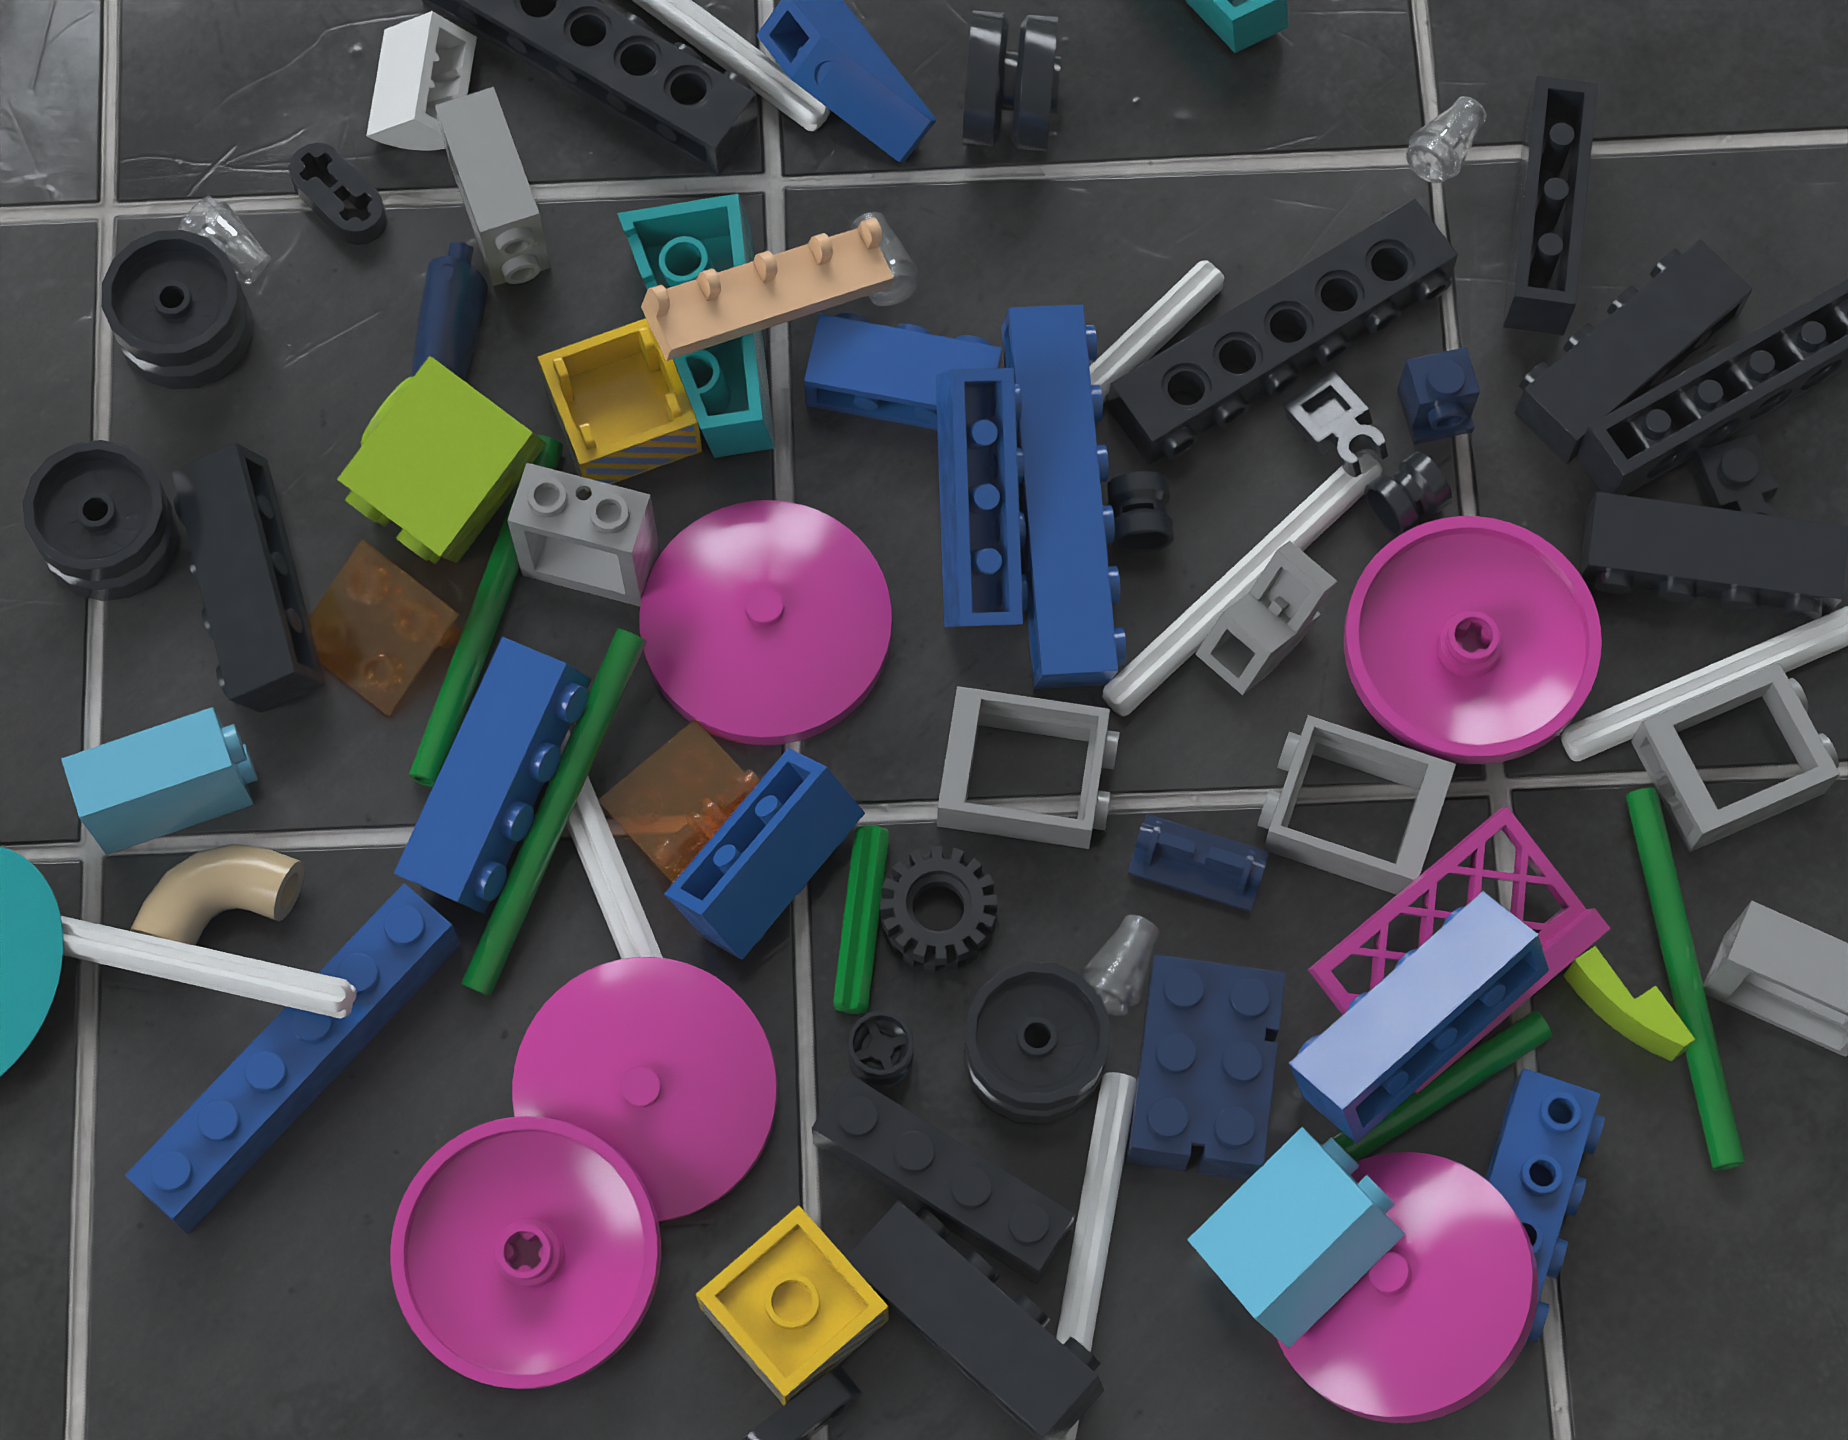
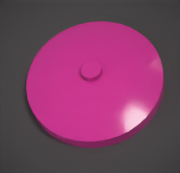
M775 500L749 501L723 507L701 517L682 530L667 545L652 567L645 583L639 613L641 638L647 641L643 652L648 669L655 684L672 707L691 723L715 736L729 741L752 745H780L797 742L820 734L849 716L866 699L877 683L887 661L892 635V609L889 590L878 562L867 546L849 528L833 517L805 505Z
M1458 516L1430 521L1404 532L1383 547L1366 566L1357 581L1346 613L1343 633L1344 654L1351 682L1360 700L1374 719L1392 736L1416 751L1445 761L1463 764H1490L1515 759L1535 751L1558 736L1580 711L1592 689L1600 664L1602 647L1601 626L1594 599L1585 581L1572 563L1557 548L1535 533L1510 522L1479 516Z
M633 957L608 962L587 970L561 987L543 1005L528 1027L519 1047L512 1081V1101L514 1117L536 1116L564 1121L587 1130L615 1148L630 1163L647 1188L655 1207L658 1222H665L692 1215L711 1206L731 1192L747 1176L758 1161L772 1131L778 1101V1078L772 1048L764 1029L744 1000L729 986L710 973L688 963L658 957Z
M518 1116L497 1119L469 1129L450 1140L432 1155L413 1178L403 1196L393 1226L390 1246L392 1281L397 1300L412 1331L422 1344L449 1368L478 1382L497 1387L538 1389L556 1386L586 1375L604 1364L629 1341L640 1326L650 1307L659 1279L661 1265L659 1222L648 1190L637 1172L615 1148L603 1139L583 1128L552 1118Z
M1394 1152L1357 1161L1359 1167L1351 1176L1359 1183L1368 1175L1392 1199L1396 1205L1387 1214L1404 1231L1405 1235L1290 1348L1286 1347L1280 1340L1277 1339L1285 1357L1305 1382L1326 1400L1347 1412L1370 1420L1388 1423H1413L1443 1417L1464 1408L1488 1392L1503 1378L1522 1351L1532 1328L1538 1300V1272L1533 1247L1526 1229L1505 1198L1487 1180L1462 1164L1447 1158L1416 1152Z

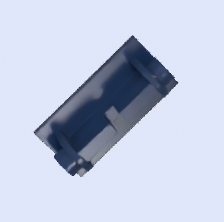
M1146 813L1127 874L1251 912L1269 851Z

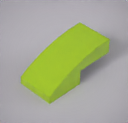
M1596 946L1576 958L1563 976L1582 1000L1606 1023L1633 1043L1669 1061H1674L1683 1055L1695 1040L1657 986L1634 999Z

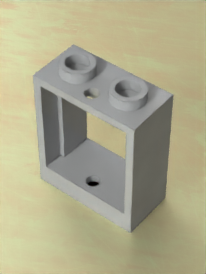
M494 87L435 105L449 164L492 285L495 286L505 282L510 284L523 283L536 277L540 271L551 268L540 213Z
M526 463L507 520L522 576L640 606L645 583L660 553L651 495ZM583 489H587L592 493L591 497L585 501L577 498V493Z
M1780 663L1642 721L1631 740L1689 852L1825 794L1840 775L1837 769L1839 766L1838 755L1832 742L1825 734H1818L1807 714L1808 701L1802 687L1794 678L1788 679ZM1762 696L1803 773L1718 810L1677 733Z
M957 686L938 802L937 827L1089 849L1092 829L1105 831L1111 792L1098 791L1101 768L1114 770L1119 732L1107 730L1110 709ZM979 725L1089 742L1078 818L1073 819L967 803Z
M1308 715L1302 734L1298 735L1289 732L1277 766L1279 769L1288 771L1282 793L1269 789L1257 824V826L1269 829L1263 850L1397 895L1421 874L1456 764ZM1312 755L1418 790L1395 863L1287 828Z
M1751 901L1722 939L1703 985L1705 994L1847 1057L1848 943Z

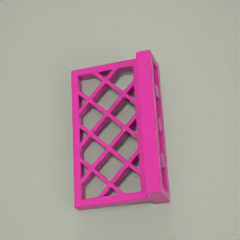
M1503 807L1496 811L1308 969L1341 1014L1344 1015L1351 1002L1359 995L1348 993L1331 971L1350 955L1371 957L1370 992L1384 978L1385 959L1399 961L1406 954L1386 951L1390 921L1399 914L1421 917L1419 948L1432 937L1434 919L1446 920L1452 913L1435 910L1437 882L1445 875L1452 874L1469 877L1467 905L1481 893L1482 878L1513 882L1510 913L1539 935L1549 971L1412 1094H1418L1611 929L1595 908H1585L1508 807ZM1500 829L1516 847L1514 873L1483 870L1485 842ZM1471 854L1470 868L1457 866ZM1528 864L1537 876L1527 875ZM1526 884L1546 886L1562 907L1545 923L1523 921ZM1423 895L1422 908L1408 907ZM1375 935L1373 949L1359 948Z

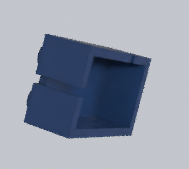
M1154 955L1148 984L1126 1164L1185 1172L1192 1145L1204 1147L1199 1160L1198 1174L1247 1181L1258 1169L1264 1166L1278 1046L1275 1039L1280 1028L1286 972Z

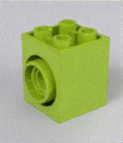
M429 356L415 376L408 377L400 383L377 410L363 433L361 448L337 480L351 490L345 501L373 522H379L385 527L392 520L403 528L396 539L426 561L430 560L434 564H437L441 557L458 563L520 481L526 463L532 464L547 443L433 357Z

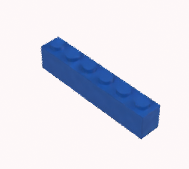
M1083 304L1009 308L1001 326L1004 368H1014L1015 384L1019 385L1022 397L1021 417L1019 422H1016L1017 447H1020L1023 453L1024 477L1022 484L1018 485L1019 511H1023L1026 521V541L1024 548H1021L1023 574H1025L1028 583V606L1026 612L1033 689L1107 685L1118 672V666L1125 665L1126 639L1122 627L1114 628L1112 604H1119L1120 576L1117 566H1108L1106 543H1113L1115 525L1112 506L1102 505L1100 483L1108 481L1109 461L1106 445H1097L1095 422H1101L1103 416L1100 385H1091L1089 363L1096 362L1097 358L1096 329L1094 325H1085Z
M403 883L318 972L319 974L345 979L356 988L357 994L351 1013L347 1017L340 1019L286 1006L125 1176L141 1193L188 1234L461 946L452 924Z

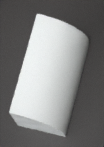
M433 11L385 29L366 136L386 145L409 150L429 151L446 149L435 105L468 94L477 37Z

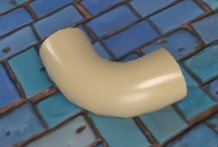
M240 844L198 851L164 874L145 899L130 931L196 946L210 920L223 911L236 908L244 909L279 922L289 914L298 898L304 879V864L297 859L270 849Z

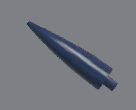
M452 242L449 245L448 256L434 258L427 266L418 318L412 376H415L427 358L431 356L463 381L466 379L478 340L488 284L483 275L471 265L474 251L471 245Z

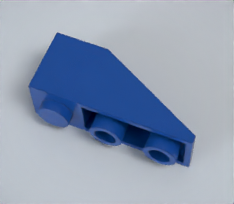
M781 0L756 34L793 82L898 162L906 161L937 121L843 0Z

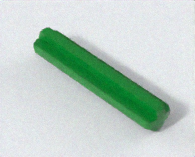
M860 825L857 826L854 832L833 999L835 1010L847 1014H864L869 1007L880 918V898L882 899V886L884 884L889 844V832L880 826Z

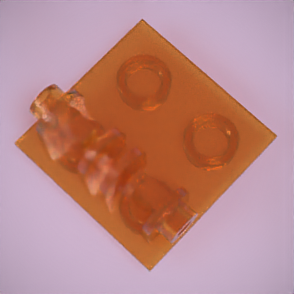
M364 539L360 540L309 617L320 663L387 716L392 715L437 646L440 645L443 649H448L460 635V629L454 625L459 613Z
M694 719L598 799V802L673 884L761 780L750 769L743 772Z

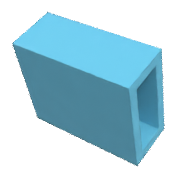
M213 707L61 758L79 818L106 855L254 805L247 784L257 781L258 778L247 746L242 744L235 724L224 727Z
M1303 1127L1187 1239L1255 1320L1288 1348L1405 1235L1404 1231L1387 1214L1396 1205L1392 1199L1368 1175L1359 1183L1351 1176L1359 1167V1164L1332 1137L1321 1145Z

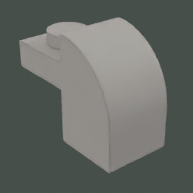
M1289 540L1276 550L1249 593L1222 612L1195 655L1240 694H1245L1269 675L1304 638L1321 614L1318 610L1338 581Z

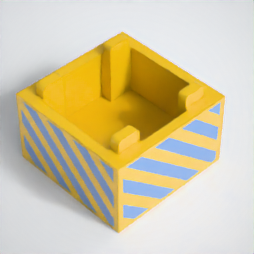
M646 318L537 357L544 388L580 477L613 484L702 452L699 424L673 359L666 361Z
M800 1205L696 1293L700 1309L783 1405L825 1373L835 1368L889 1320L888 1305Z

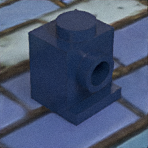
M1467 347L1407 359L1397 391L1413 445L1472 433L1475 427L1471 416L1479 397L1480 389Z

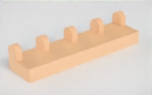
M873 217L861 221L856 229L831 237L822 233L811 237L806 245L773 255L770 251L756 254L752 262L718 273L714 269L702 271L696 280L665 289L663 285L649 288L641 308L666 361L886 290L890 287L894 276L879 247L882 240L881 226L878 220Z

